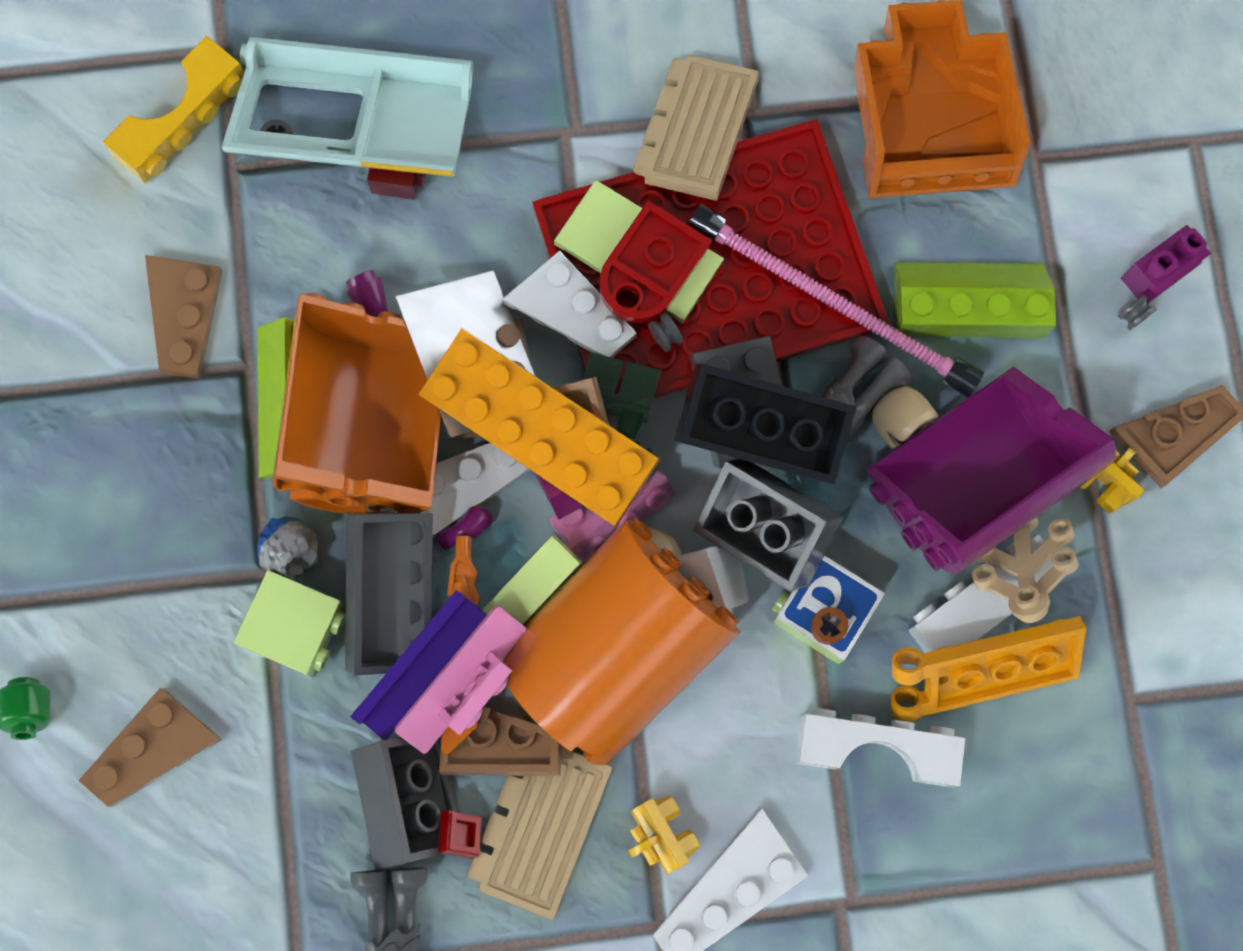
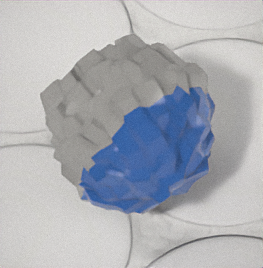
M286 516L280 519H270L269 523L263 528L257 543L259 565L263 569L288 579L302 576L303 571L316 565L318 561L317 551L319 545L317 534L311 530V527L305 521H301L299 518Z

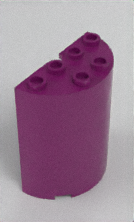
M1013 366L866 470L873 483L869 486L870 493L880 505H886L894 519L903 529L900 533L905 543L913 551L919 548L923 552L928 564L935 571L943 569L951 574H958L1110 466L1115 460L1116 447L1114 438L1071 407L1064 410L1058 404L1054 395Z

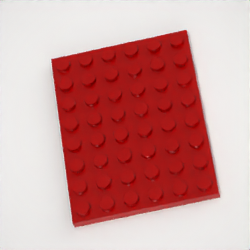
M817 119L737 142L717 201L645 184V177L634 172L600 182L641 208L649 200L687 225L696 209L702 203L727 218L725 224L733 229L734 234H739L738 237L742 236L743 239H747V242L754 243L755 247L759 246V249H764L763 252L771 253L772 257L776 256V259L779 258L785 264H789V267L796 268L797 272L801 271V274H806L805 277L813 278L814 282L818 281V284L821 283L823 285L822 287L826 286L827 289H831V292L838 293L839 297L843 296V299H848L847 302L851 301L852 305L860 306V309L863 308L865 310L864 312L868 311L869 314H873V317L876 316L877 320L881 319V322L885 321L886 324H890ZM592 184L532 201L533 210L549 259L558 251H561L600 293V273L554 245V240ZM715 241L709 249L724 258L723 264L683 324L669 316L683 337L681 344L673 343L671 350L665 352L658 345L649 330L648 323L651 321L643 323L626 321L637 333L636 338L608 362L578 345L577 348L587 379L595 376L597 378L605 411L608 413L688 389L692 377V368L688 355L691 353L770 336L777 362L874 332H872V329L868 330L867 327H863V324L860 325L859 321L855 322V319L852 320L851 316L847 317V314L843 315L842 311L838 312V309L835 310L834 306L830 307V304L826 305L825 301L821 302V299L818 300L817 296L813 297V294L810 295L804 289L801 290L800 286L796 287V284L793 285L792 281L788 282V279L784 280L783 277H779V274L776 275L775 271L771 272V269L768 270L767 266L763 267V264L759 265L758 261L754 262V259L751 260L750 256L746 257V254L743 255L737 249L734 250L733 246L729 247V244L722 245ZM629 290L620 292L616 297L617 302L625 308L633 307L639 301L638 296ZM658 317V318H656V319H654V320H652V321H654V322H659V321H660V317Z

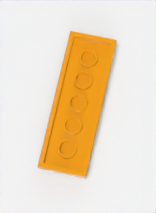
M463 328L460 329L418 394L613 526L619 524L661 460Z

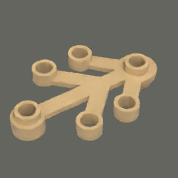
M1038 517L1014 533L1016 557L993 548L979 558L977 561L990 564L979 565L973 570L972 578L977 589L990 591L1008 600L1011 613L1023 622L1033 623L1044 618L1050 605L1048 594L1066 575L1075 572L1079 566L1075 551L1068 547L1061 548L1063 545L1072 542L1075 537L1072 524L1067 519H1057L1051 522L1048 526L1050 536L1033 553L1030 532L1037 527ZM1051 559L1053 567L1036 582L1035 574ZM994 566L1018 577L1019 587L998 578Z

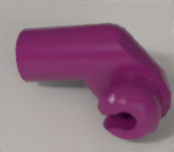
M482 505L470 507L455 525L437 534L440 546L444 550L456 546V536H471V539L479 536L484 529H487L492 524L493 516L491 512Z

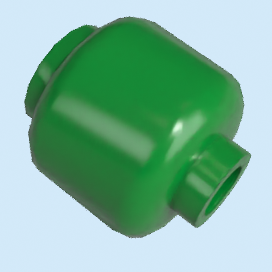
M30 677L14 678L7 682V686L0 689V729L10 733L12 739H33L36 737L37 732L44 730L50 724V691L44 685H41L38 679Z

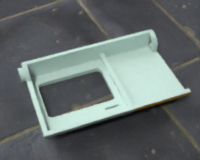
M249 37L248 43L241 45L240 64L241 66H246L222 144L224 152L449 177L455 176L472 90V60L260 37ZM264 85H279L362 95L363 100L353 138L350 140H338L249 129L261 88Z

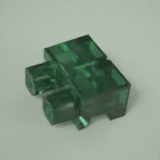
M589 352L583 380L596 376L606 413L619 416L616 430L634 440L642 427V423H647L652 403L660 383L662 370L627 362L619 394H616L623 373V361Z

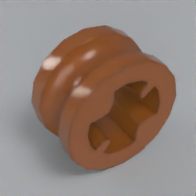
M825 607L819 610L812 618L810 624L813 637L819 643L825 645H833L842 640L849 628L846 615L835 607ZM828 615V620L832 617L838 620L839 624L835 627L838 633L836 636L831 637V632L824 635L819 628L823 625L821 617Z

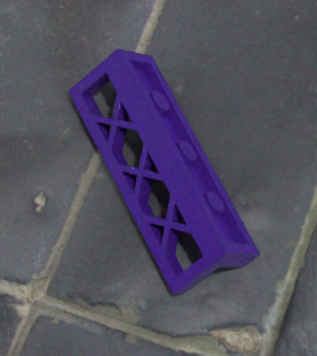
M456 590L350 717L359 725L364 723L381 739L388 740L395 732L396 725L487 614L464 594Z

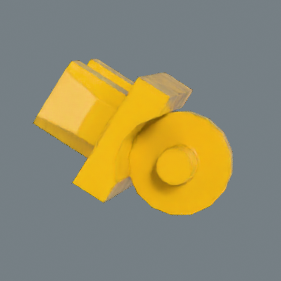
M1130 447L1122 454L1116 450L1114 462L1080 486V488L1086 489L1097 478L1107 487L1096 501L1109 514L1115 512L1123 505H1128L1135 501L1145 491L1132 479L1139 470L1129 462L1135 454V451Z
M672 796L656 801L651 798L630 811L638 824L637 827L630 830L638 844L628 850L632 858L643 853L650 866L659 861L666 875L690 863L688 858L700 847V844L694 833L689 829L677 836L670 829L667 822L680 815L679 807Z

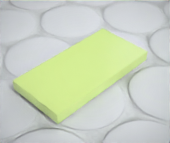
M595 180L554 240V245L601 273L604 263L642 208ZM709 249L665 313L683 324L723 264L724 258Z

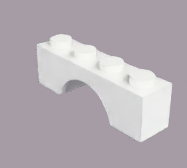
M813 708L812 714H805L801 717L796 764L835 770L842 766L846 757L857 747L863 744H880L891 748L904 759L910 770L913 782L952 788L960 787L966 738L954 736V729L931 726L930 733L916 731L915 723L891 720V727L875 724L876 717L852 714L851 720L836 718V711Z

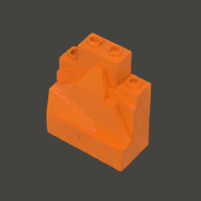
M939 0L935 2L888 5L884 24L886 41L858 43L854 62L857 83L856 92L865 138L862 164L868 198L1016 187L1031 141L1006 32L969 35L962 0Z

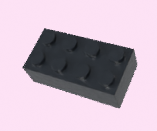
M695 363L674 440L835 485L856 406L709 365Z

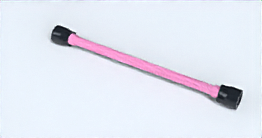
M702 203L696 209L688 225L711 239L712 245L717 241L722 245L729 244V247L733 246L734 250L737 249L741 254H746V257L750 256L751 260L754 259V262L758 261V264H763V267L767 266L768 270L771 269V272L775 271V274H779V277H783L784 280L792 281L793 285L796 284V287L800 286L801 290L804 289L808 294H813V297L817 296V299H821V302L825 301L826 305L834 306V309H838V312L842 311L843 315L851 316L852 320L855 319V322L859 321V324H863V327H867L868 330L872 329V332L876 331V334H880V337H884L885 340L889 339L888 341L890 343L893 342V345L897 344V347H901L902 350L906 349L905 352H910V355L914 354L915 358L923 359L922 362H927V365L931 364V367H935L937 373L944 377L942 383L965 397L969 398L980 383L985 373L981 369L960 357H957L954 361L947 356L941 357L940 354L936 355V352H932V349L928 350L927 346L924 347L918 341L915 342V339L911 340L910 336L907 337L903 332H898V329L894 330V327H890V324H886L885 321L877 320L876 316L873 317V314H869L868 311L864 312L865 310L863 308L860 309V306L852 305L851 301L847 302L848 299H843V296L839 297L838 293L831 292V289H827L826 286L822 287L823 285L821 283L818 284V281L814 282L813 278L805 277L806 274H801V271L797 272L796 268L789 267V264H785L779 258L776 259V256L772 257L771 253L763 252L764 249H759V246L755 247L754 243L747 242V239H743L742 236L738 237L739 234H734L733 229L725 224L727 218Z

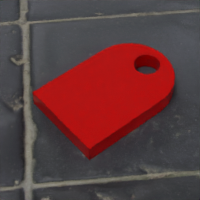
M648 200L602 267L599 289L605 306L616 317L628 322L643 323L660 317L671 306L712 245V240ZM629 290L638 296L639 301L635 306L625 308L617 302V295L622 291Z

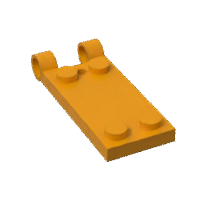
M1077 616L1064 620L1058 619L1048 624L951 647H941L926 653H921L915 648H901L892 657V676L894 680L902 685H915L922 679H925V691L920 692L912 686L896 688L891 695V714L898 721L912 723L923 716L1079 679L1086 626L1081 617ZM909 663L917 667L914 669H904L900 665ZM902 701H910L914 703L915 706L906 708L900 706L898 703Z

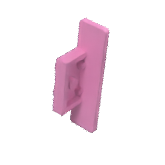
M658 471L646 481L617 526H613L585 506L559 520L554 515L549 519V522L554 530L568 543L566 546L583 562L580 565L581 567L628 518L632 521L635 519L641 522L645 521L657 510L662 509L675 496V493L667 477L661 471Z
M495 605L396 725L395 732L421 753L425 754L448 726L459 735L465 728L472 727L481 717L482 707L491 696L498 695L507 685L508 676L512 670L502 660L526 632V627L500 606Z

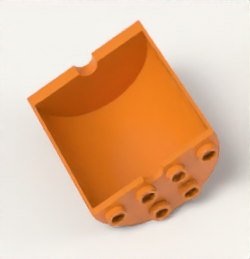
M306 293L298 296L272 480L273 486L277 491H290L291 500L313 508L346 514V512H380V509H392L395 512H423L431 508L441 413L438 407L418 395L427 382V377L405 320L401 319L399 314L380 312L378 317L366 314L364 307L357 303H336L328 301L325 296L317 293Z
M628 518L524 625L526 632L502 660L512 670L509 674L507 687L532 719L571 752L576 747L582 749L587 761L597 765L609 764L741 633L736 627L739 623L737 618L726 607L721 605L718 608L707 597L710 592L699 579L693 576L688 581L678 570L682 565L680 560L669 549L664 547L661 550L650 539L653 536L651 530L638 519L632 521Z

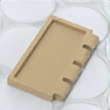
M687 55L686 60L673 59L664 81L665 85L661 89L654 109L655 115L651 117L645 133L644 145L640 147L633 166V172L644 176L645 184L717 201L758 83L759 71L692 55Z
M562 748L561 776H523L520 779L507 775L496 804L509 809L508 816L505 817L492 812L480 841L493 847L494 851L492 855L480 851L479 857L473 858L466 877L480 882L478 891L553 921L612 767L588 762L585 756Z

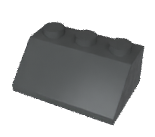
M441 736L425 754L421 753L402 737L378 741L351 750L375 871L445 855L438 853L441 812L449 810L459 812L451 775H442L439 772Z

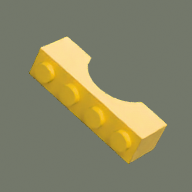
M207 35L181 61L187 76V89L180 104L173 111L159 118L141 119L128 115L103 141L110 154L144 184L151 177L158 176L164 170L167 160L177 150L184 149L190 143L193 133L202 124L209 123L216 116L218 108L228 97L231 98L238 94L244 76L240 63Z

